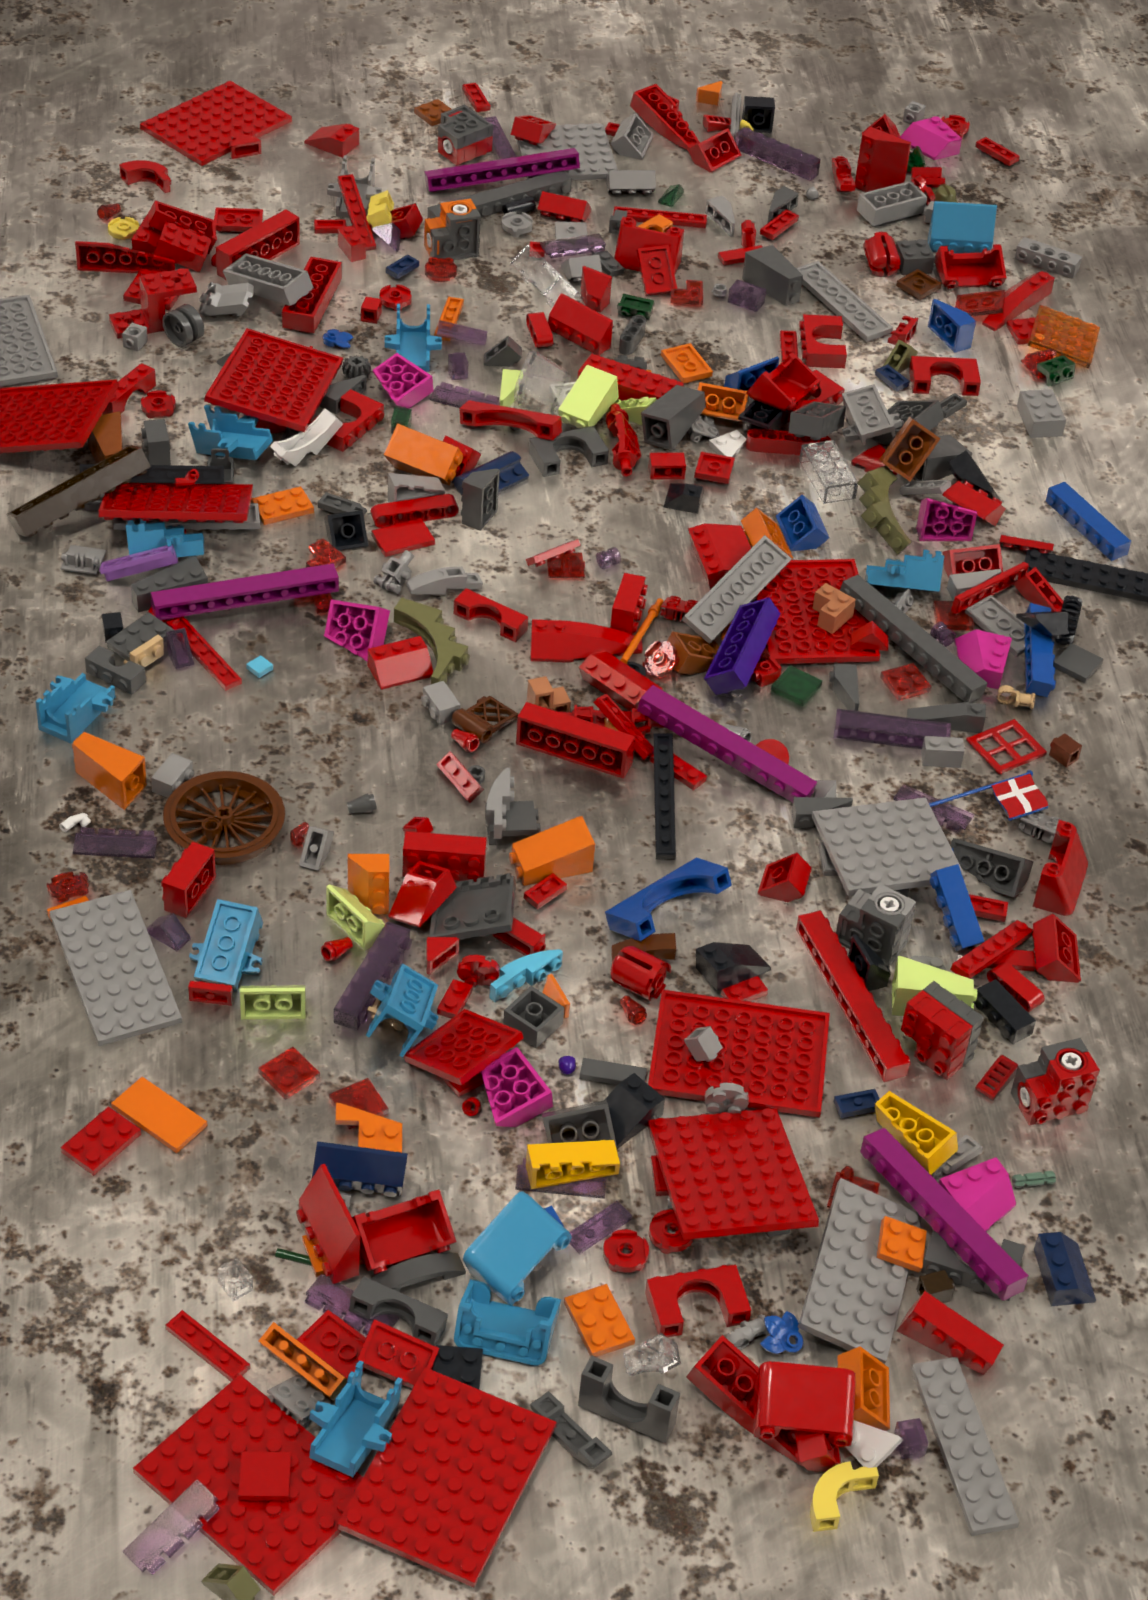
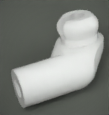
M81 813L70 816L59 824V827L63 832H67L78 823L82 827H86L91 823V820L87 817V814Z

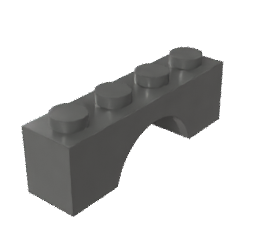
M366 1277L362 1278L351 1295L349 1306L350 1312L368 1320L383 1314L396 1315L410 1325L413 1337L433 1346L436 1345L443 1334L448 1314L440 1309L429 1306Z

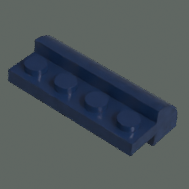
M510 451L455 477L452 483L462 496V482L472 472L499 469L498 493L527 480L530 475L520 463L521 457L516 452Z

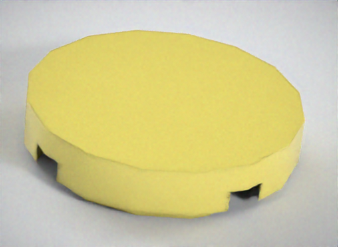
M117 217L108 223L109 235L122 240L131 239L139 228L138 221L130 217H125V219Z

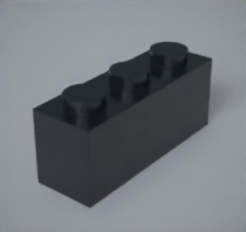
M996 979L977 988V999L973 1001L976 1008L981 1010L988 1020L1012 1044L1033 1034L1036 1020Z

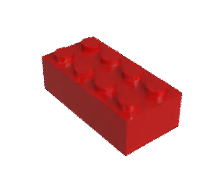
M405 831L402 877H405L418 861L449 869L454 881L474 879L477 882V878H483L485 873L487 837Z

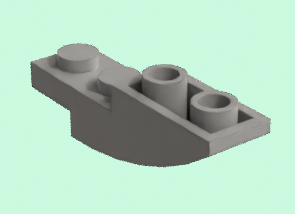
M461 566L424 572L407 580L406 585L411 594L446 595L447 589H482L483 582L478 573H465Z
M510 768L504 769L497 777L487 799L486 824H494V839H502V831H506V819H502V816H506V810H510V802H514V790H510V788H514V776H510Z

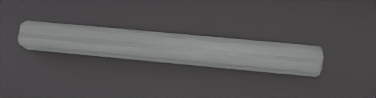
M737 92L734 93L732 98L730 133L734 140H737V137H739L741 94Z

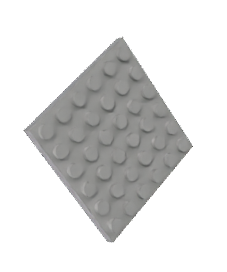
M600 123L556 125L545 141L537 145L528 143L529 140L526 139L523 141L516 139L521 156L575 148L579 153L580 168L564 171L572 180L606 179L609 170H618L604 125ZM540 175L527 176V179L537 177Z
M926 798L812 812V819L847 896H854L858 889L865 893H873L879 884L892 890L931 886V873L959 864ZM959 864L963 879H965V874Z

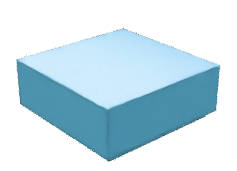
M260 655L247 663L246 668L255 676L261 678L273 670V664Z

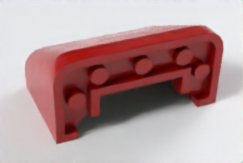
M622 217L614 258L623 268L641 272L637 256L638 248L669 245L674 274H676L682 258L684 229L671 227L664 233L636 227V220L632 217Z
M993 244V249L989 251L983 249L982 253H954L953 250L948 251V246H940L935 255V267L943 286L948 289L955 287H1000L1007 278L1001 244Z
M792 352L772 372L768 373L765 371L746 394L753 400L782 411H790L809 393L813 394L819 388L817 385L821 380Z
M1059 820L1048 857L1049 860L1053 858L1056 863L1050 862L1044 865L1032 907L1069 916L1075 910L1088 868V860L1076 827L1069 822Z
M440 1189L429 1192L428 1195L415 1197L406 1202L374 1212H364L352 1217L360 1232V1255L367 1270L373 1271L374 1274L386 1271V1266L435 1250H437V1253L451 1250L450 1245L457 1242Z
M775 1361L762 1363L759 1366L754 1385V1437L771 1440L779 1435L781 1429L826 1433L828 1434L829 1442L835 1446H851L856 1388L854 1371L846 1368Z

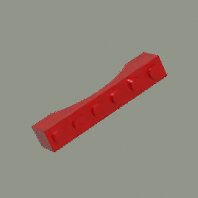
M468 400L459 408L460 424L475 427L486 425L511 426L526 430L537 438L554 440L562 433L561 416L471 400Z

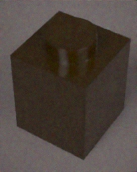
M941 1270L920 1276L916 1290L919 1296L926 1291L942 1303L951 1301L953 1291H955V1284L953 1279L948 1277L946 1271Z

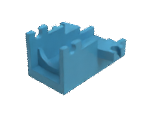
M397 304L396 334L385 335V348L395 349L396 353L426 372L430 370V351L441 350L442 337L430 335V304H427V317L424 323L419 326L404 324L402 319H400V304Z
M210 405L204 406L211 430H207L204 423H199V428L195 426L194 422L188 423L196 453L211 455L212 449H228L229 457L257 460L273 442L270 429L255 428L259 421L258 418L244 415L238 420L237 414L224 413L221 411L220 406H215V411L211 410ZM218 452L215 454L216 456L225 457V454L222 452Z
M140 519V523L135 524L133 520H127L126 533L129 555L166 545L169 547L172 544L177 557L204 555L203 532L185 534L182 524L176 527L171 525L165 528V522L146 523V521Z
M923 549V557L904 555V562L897 559H886L885 567L867 565L865 580L873 585L940 592L944 555H941L942 551H935L936 555L932 557L933 555L929 554V550Z
M84 673L75 681L71 678L57 676L55 678L56 683L53 681L50 683V689L53 691L50 693V691L46 690L43 694L44 699L39 698L36 701L39 730L72 744L101 712L108 710V705H113V700L116 698L115 686L111 685L107 689L86 680V674Z
M217 899L204 943H193L192 949L199 950V953L197 955L190 953L189 955L190 960L198 963L194 973L195 981L231 985L233 990L237 991L242 974L259 975L260 969L254 968L253 965L255 963L262 965L263 960L261 957L252 954L255 942L259 939V929L263 925L258 907Z
M403 963L395 973L391 985L376 980L370 993L382 1003L369 1025L366 1036L370 1037L378 1024L385 1019L399 1020L407 1027L409 1032L406 1041L402 1045L403 1049L399 1054L403 1058L423 1028L426 1027L432 1030L437 1023L439 1016L430 1009L438 984Z
M360 1360L355 1366V1372L351 1371L348 1375L347 1384L337 1396L335 1405L318 1401L315 1411L312 1409L309 1416L310 1420L322 1427V1430L311 1443L309 1458L351 1477H354L372 1449L384 1452L386 1442L390 1443L392 1433L386 1429L398 1413L403 1380L399 1377L394 1383V1389L390 1388L387 1392L386 1400L361 1389L364 1362Z

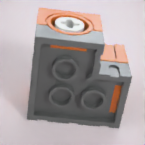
M471 198L440 203V217L425 219L424 247L433 263L479 257L481 215Z

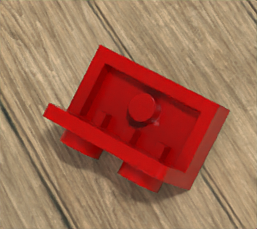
M912 167L911 180L920 175L925 179V184L931 185V187H939L945 184L941 167Z

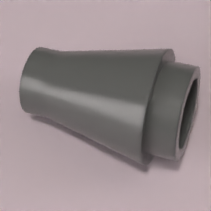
M367 793L347 802L349 814L373 812L372 810L377 809L373 794L368 795Z

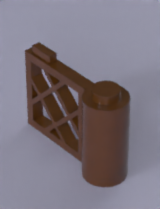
M483 696L477 700V704L467 710L463 708L456 710L452 714V724L462 731L475 734L479 741L484 744L489 741L493 733L516 720L518 713L492 696ZM490 703L495 707H486V705ZM474 712H481L483 715H476ZM486 713H496L497 716H489ZM500 714H507L509 716H500ZM487 721L497 722V724L493 726Z

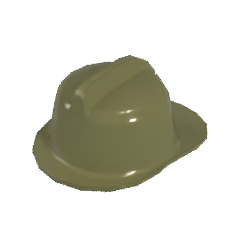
M942 184L938 188L932 189L935 201L957 202L956 191L953 187Z

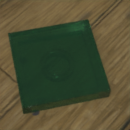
M790 665L771 685V691L803 706L822 686V680Z

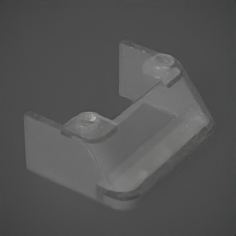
M529 244L510 262L523 274L521 278L527 284L531 282L548 299L547 304L552 308L560 294H564L578 302L584 298Z

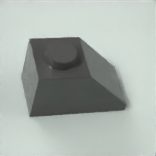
M507 336L484 353V365L510 367L522 358V347L511 337Z

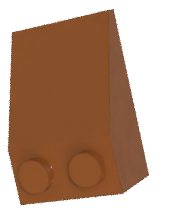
M673 631L661 649L666 654V658L673 664L676 672L693 675L708 671L719 646L715 640L709 644L702 637Z

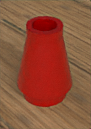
M455 729L451 734V738L466 752H474L479 746L480 741L475 734Z
M349 937L325 942L321 947V954L326 961H336L353 947V943Z

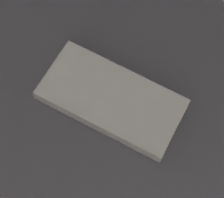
M992 595L965 610L964 614L986 632L1011 637L1012 641L1009 651L1017 657L1025 652L1024 622L1016 618V615Z

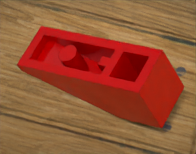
M1036 567L1013 584L1021 595L1031 603L1049 607L1051 611L1061 612L1063 600Z

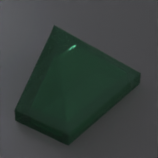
M680 184L670 185L658 200V203L673 207L684 193L683 187Z

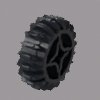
M1072 595L1064 597L1061 612H1068L1069 634L1061 635V638L1055 639L1056 642L1064 645L1073 643L1082 607L1081 598Z

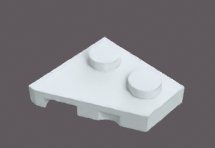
M738 430L709 440V446L718 455L728 457L737 455L740 449H743L746 445V438Z
M854 1420L853 1440L851 1446L845 1447L863 1467L873 1468L878 1467L900 1445L903 1439L898 1435Z

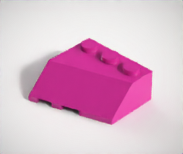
M938 116L913 122L900 136L901 139L911 142L910 148L913 149L919 146L922 154L933 160L960 153L962 138Z
M398 353L373 369L374 375L398 406L411 408L434 391L433 377Z
M929 498L921 500L916 525L919 541H972L977 511Z
M331 599L324 636L367 661L369 648L384 645L390 610Z
M977 629L955 638L957 657L987 682L986 687L999 689L1012 638Z
M518 1047L501 1055L499 1059L493 1061L481 1071L496 1126L516 1128L553 1107L551 1090Z
M997 1157L939 1179V1184L986 1232L991 1225L1002 1219L1016 1206L1009 1174Z

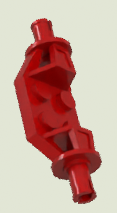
M614 403L610 406V412L605 417L608 429L614 437L619 439V442L612 449L614 456L613 465L616 469L621 470L623 476L628 477L632 474V468L641 457L638 435L629 424L628 413L622 410L619 404Z
M574 704L572 712L557 711L605 727L604 719L606 716L600 710H593V706L577 707V704ZM632 708L631 711H623L633 724L646 721L645 726L638 728L643 735H650L652 727L666 728L643 715L635 708Z

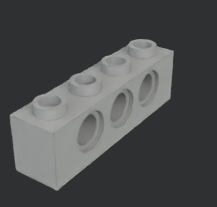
M1024 237L1017 245L1015 259L1073 279L1080 269L1082 256Z

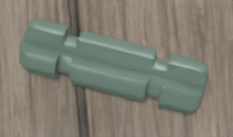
M1044 1171V1174L1042 1172L1026 1173L1023 1176L1021 1174L1012 1176V1184L1015 1188H1021L1024 1185L1026 1187L1044 1185V1183L1048 1185L1056 1182V1175L1053 1171Z

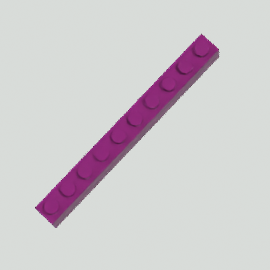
M575 148L424 171L426 187L429 192L578 169L580 168L578 151Z
M332 563L151 592V604L154 616L159 620L338 592L339 576Z
M652 685L641 697L637 711L793 803L794 797H811L813 795L817 781L658 687Z
M885 1128L864 1136L860 1150L863 1157L928 1222L933 1230L946 1241L948 1246L973 1269L977 1276L991 1288L993 1293L1002 1301H1005L1024 1292L1029 1275Z

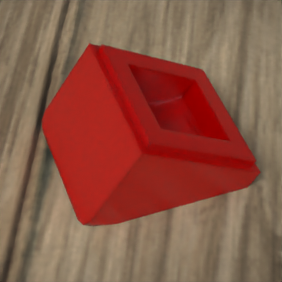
M414 817L402 829L403 831L431 833L433 826L427 817Z

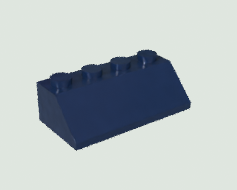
M317 1141L312 1178L320 1165L325 1164L339 1190H360L364 1194L382 1193L387 1197L401 1196L408 1153Z

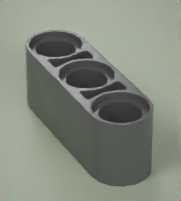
M633 316L623 330L619 342V352L621 354H632L642 340L646 327V318L644 316Z

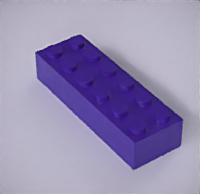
M770 597L739 606L704 677V680L715 695L726 694L737 689L741 690L748 685L749 679L781 614Z

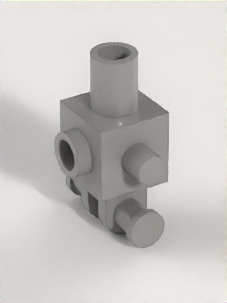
M405 550L399 559L391 557L387 563L385 562L382 565L383 578L376 575L373 582L379 584L381 588L387 591H394V593L398 594L405 581L411 578L412 571L408 564L414 558V555Z

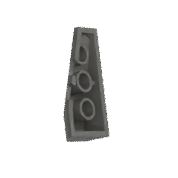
M963 702L908 708L906 724L981 733L986 718V704Z
M953 838L951 848H953L960 866L995 892L1016 897L1027 883L1033 861Z

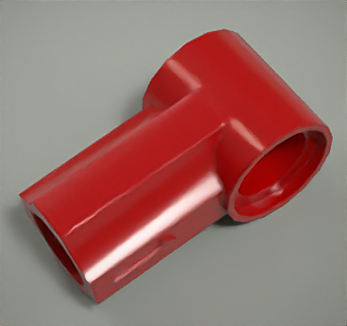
M745 220L741 223V245L745 248L755 246L756 229L751 220Z

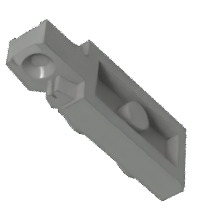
M968 1135L963 1136L957 1140L958 1151L931 1176L936 1179L943 1172L948 1174L982 1153L983 1147Z

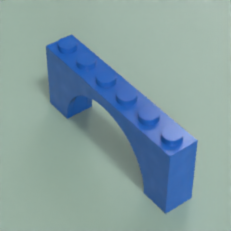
M697 857L605 911L609 930L638 941L645 939L656 932L650 913L655 907L669 899L685 894L700 892L719 894L732 886L728 868Z

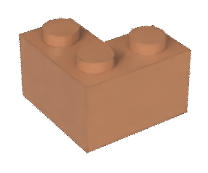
M825 583L815 592L813 609L819 612L817 626L833 634L853 616L856 599Z
M546 676L528 680L527 702L554 711L570 712L571 701L564 687L552 688Z

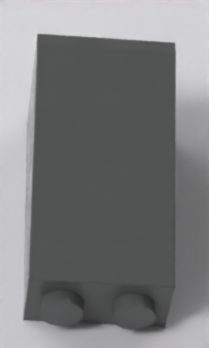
M774 245L745 252L742 276L745 282L785 306L799 302L803 275Z
M676 385L642 411L644 443L673 450L705 409V393Z
M951 435L938 436L941 439L913 479L916 481H929L952 474L950 471L952 466L949 461L965 450L972 457V452Z

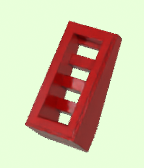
M703 115V126L707 132L731 129V118Z
M1000 1055L976 1085L975 1089L994 1100L1015 1077L1018 1064L1006 1056ZM987 1083V1084L991 1085L992 1087H994L995 1089L993 1090L992 1088L988 1087V1086L985 1085V1084Z

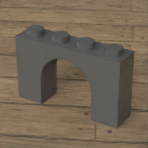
M594 426L562 432L554 440L537 437L529 438V454L543 477L560 474L561 460L557 452L561 450L579 451L586 457L591 467L608 464L609 450Z
M933 1230L921 1273L930 1274L945 1270L948 1277L953 1279L955 1285H961L973 1291L982 1292L1000 1299L977 1276L970 1266L958 1259L954 1250ZM1003 1239L1001 1248L1020 1266L1025 1245Z
M591 1355L581 1374L578 1406L666 1443L676 1424L680 1393L658 1384L648 1403L632 1401L623 1396L614 1387L612 1382L613 1364Z

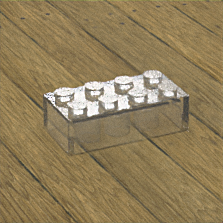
M834 440L801 445L799 462L823 504L856 499L858 481Z

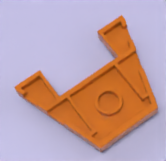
M336 1103L335 1125H358V1147L402 1153V1123L342 1103Z

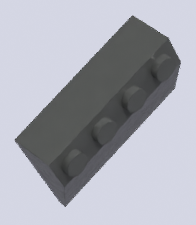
M939 400L898 401L887 410L889 414L898 413L902 426L911 417L929 431L933 427L938 426V423L944 419ZM902 426L895 429L896 435L900 431ZM889 432L872 437L871 439L889 446L895 436L892 437Z

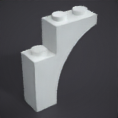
M325 408L307 427L305 432H299L286 440L274 441L270 447L275 451L273 454L278 459L284 461L287 465L291 463L297 466L307 453L312 452L317 455L343 423Z

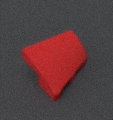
M881 445L874 446L851 460L852 466L858 464L865 467L864 471L866 472L884 467L886 465L879 459L886 450ZM889 468L894 473V475H897V472Z

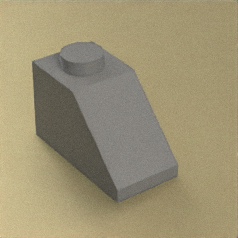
M309 826L299 866L319 871L330 851L334 831Z

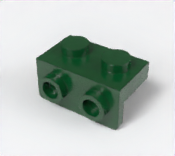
M916 146L914 151L909 153L906 172H912V167L925 166V160L919 146Z
M623 294L617 309L618 313L623 316L633 317L641 315L646 320H649L655 303L654 300Z

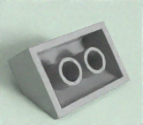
M633 113L621 122L611 145L621 156L642 159L654 134L640 117Z
M609 170L606 175L607 190L614 195L621 194V192H627L630 195L636 194V192L652 194L656 189L655 170Z

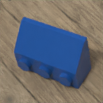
M774 357L727 375L724 387L748 391L765 371L770 373L778 367L779 357Z
M803 494L776 515L791 551L817 549L830 538L815 504Z

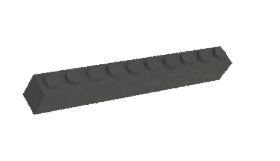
M564 171L553 172L452 201L471 198L482 218L502 212V206L507 203L528 197H533L535 202L540 201L542 191L558 195L571 192L572 178ZM440 204L428 207L427 219L440 217Z
M856 575L843 581L840 591L856 599L854 609L868 621H873L888 635V638L960 699L971 703L983 696L987 686L985 680L861 576Z

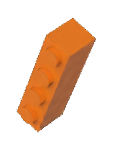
M273 1322L258 1340L260 1344L335 1403L337 1396L348 1380Z

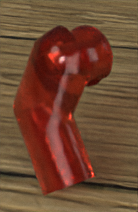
M303 822L291 830L290 841L293 845L300 846L303 844V834L308 832L309 829L307 822Z

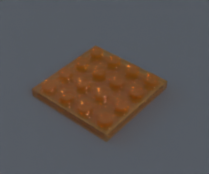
M1039 305L1027 346L1056 357L1064 355L1075 364L1089 369L1100 327L1066 315L1063 312L1055 311L1050 307Z

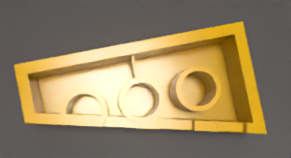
M888 1091L875 1103L877 1122L930 1175L958 1151L957 1132L894 1093Z
M614 1140L527 1144L526 1170L531 1189L619 1174L620 1161Z

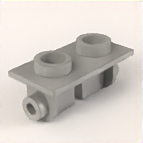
M907 588L905 592L898 593L892 601L904 613L908 611L914 601L910 588Z

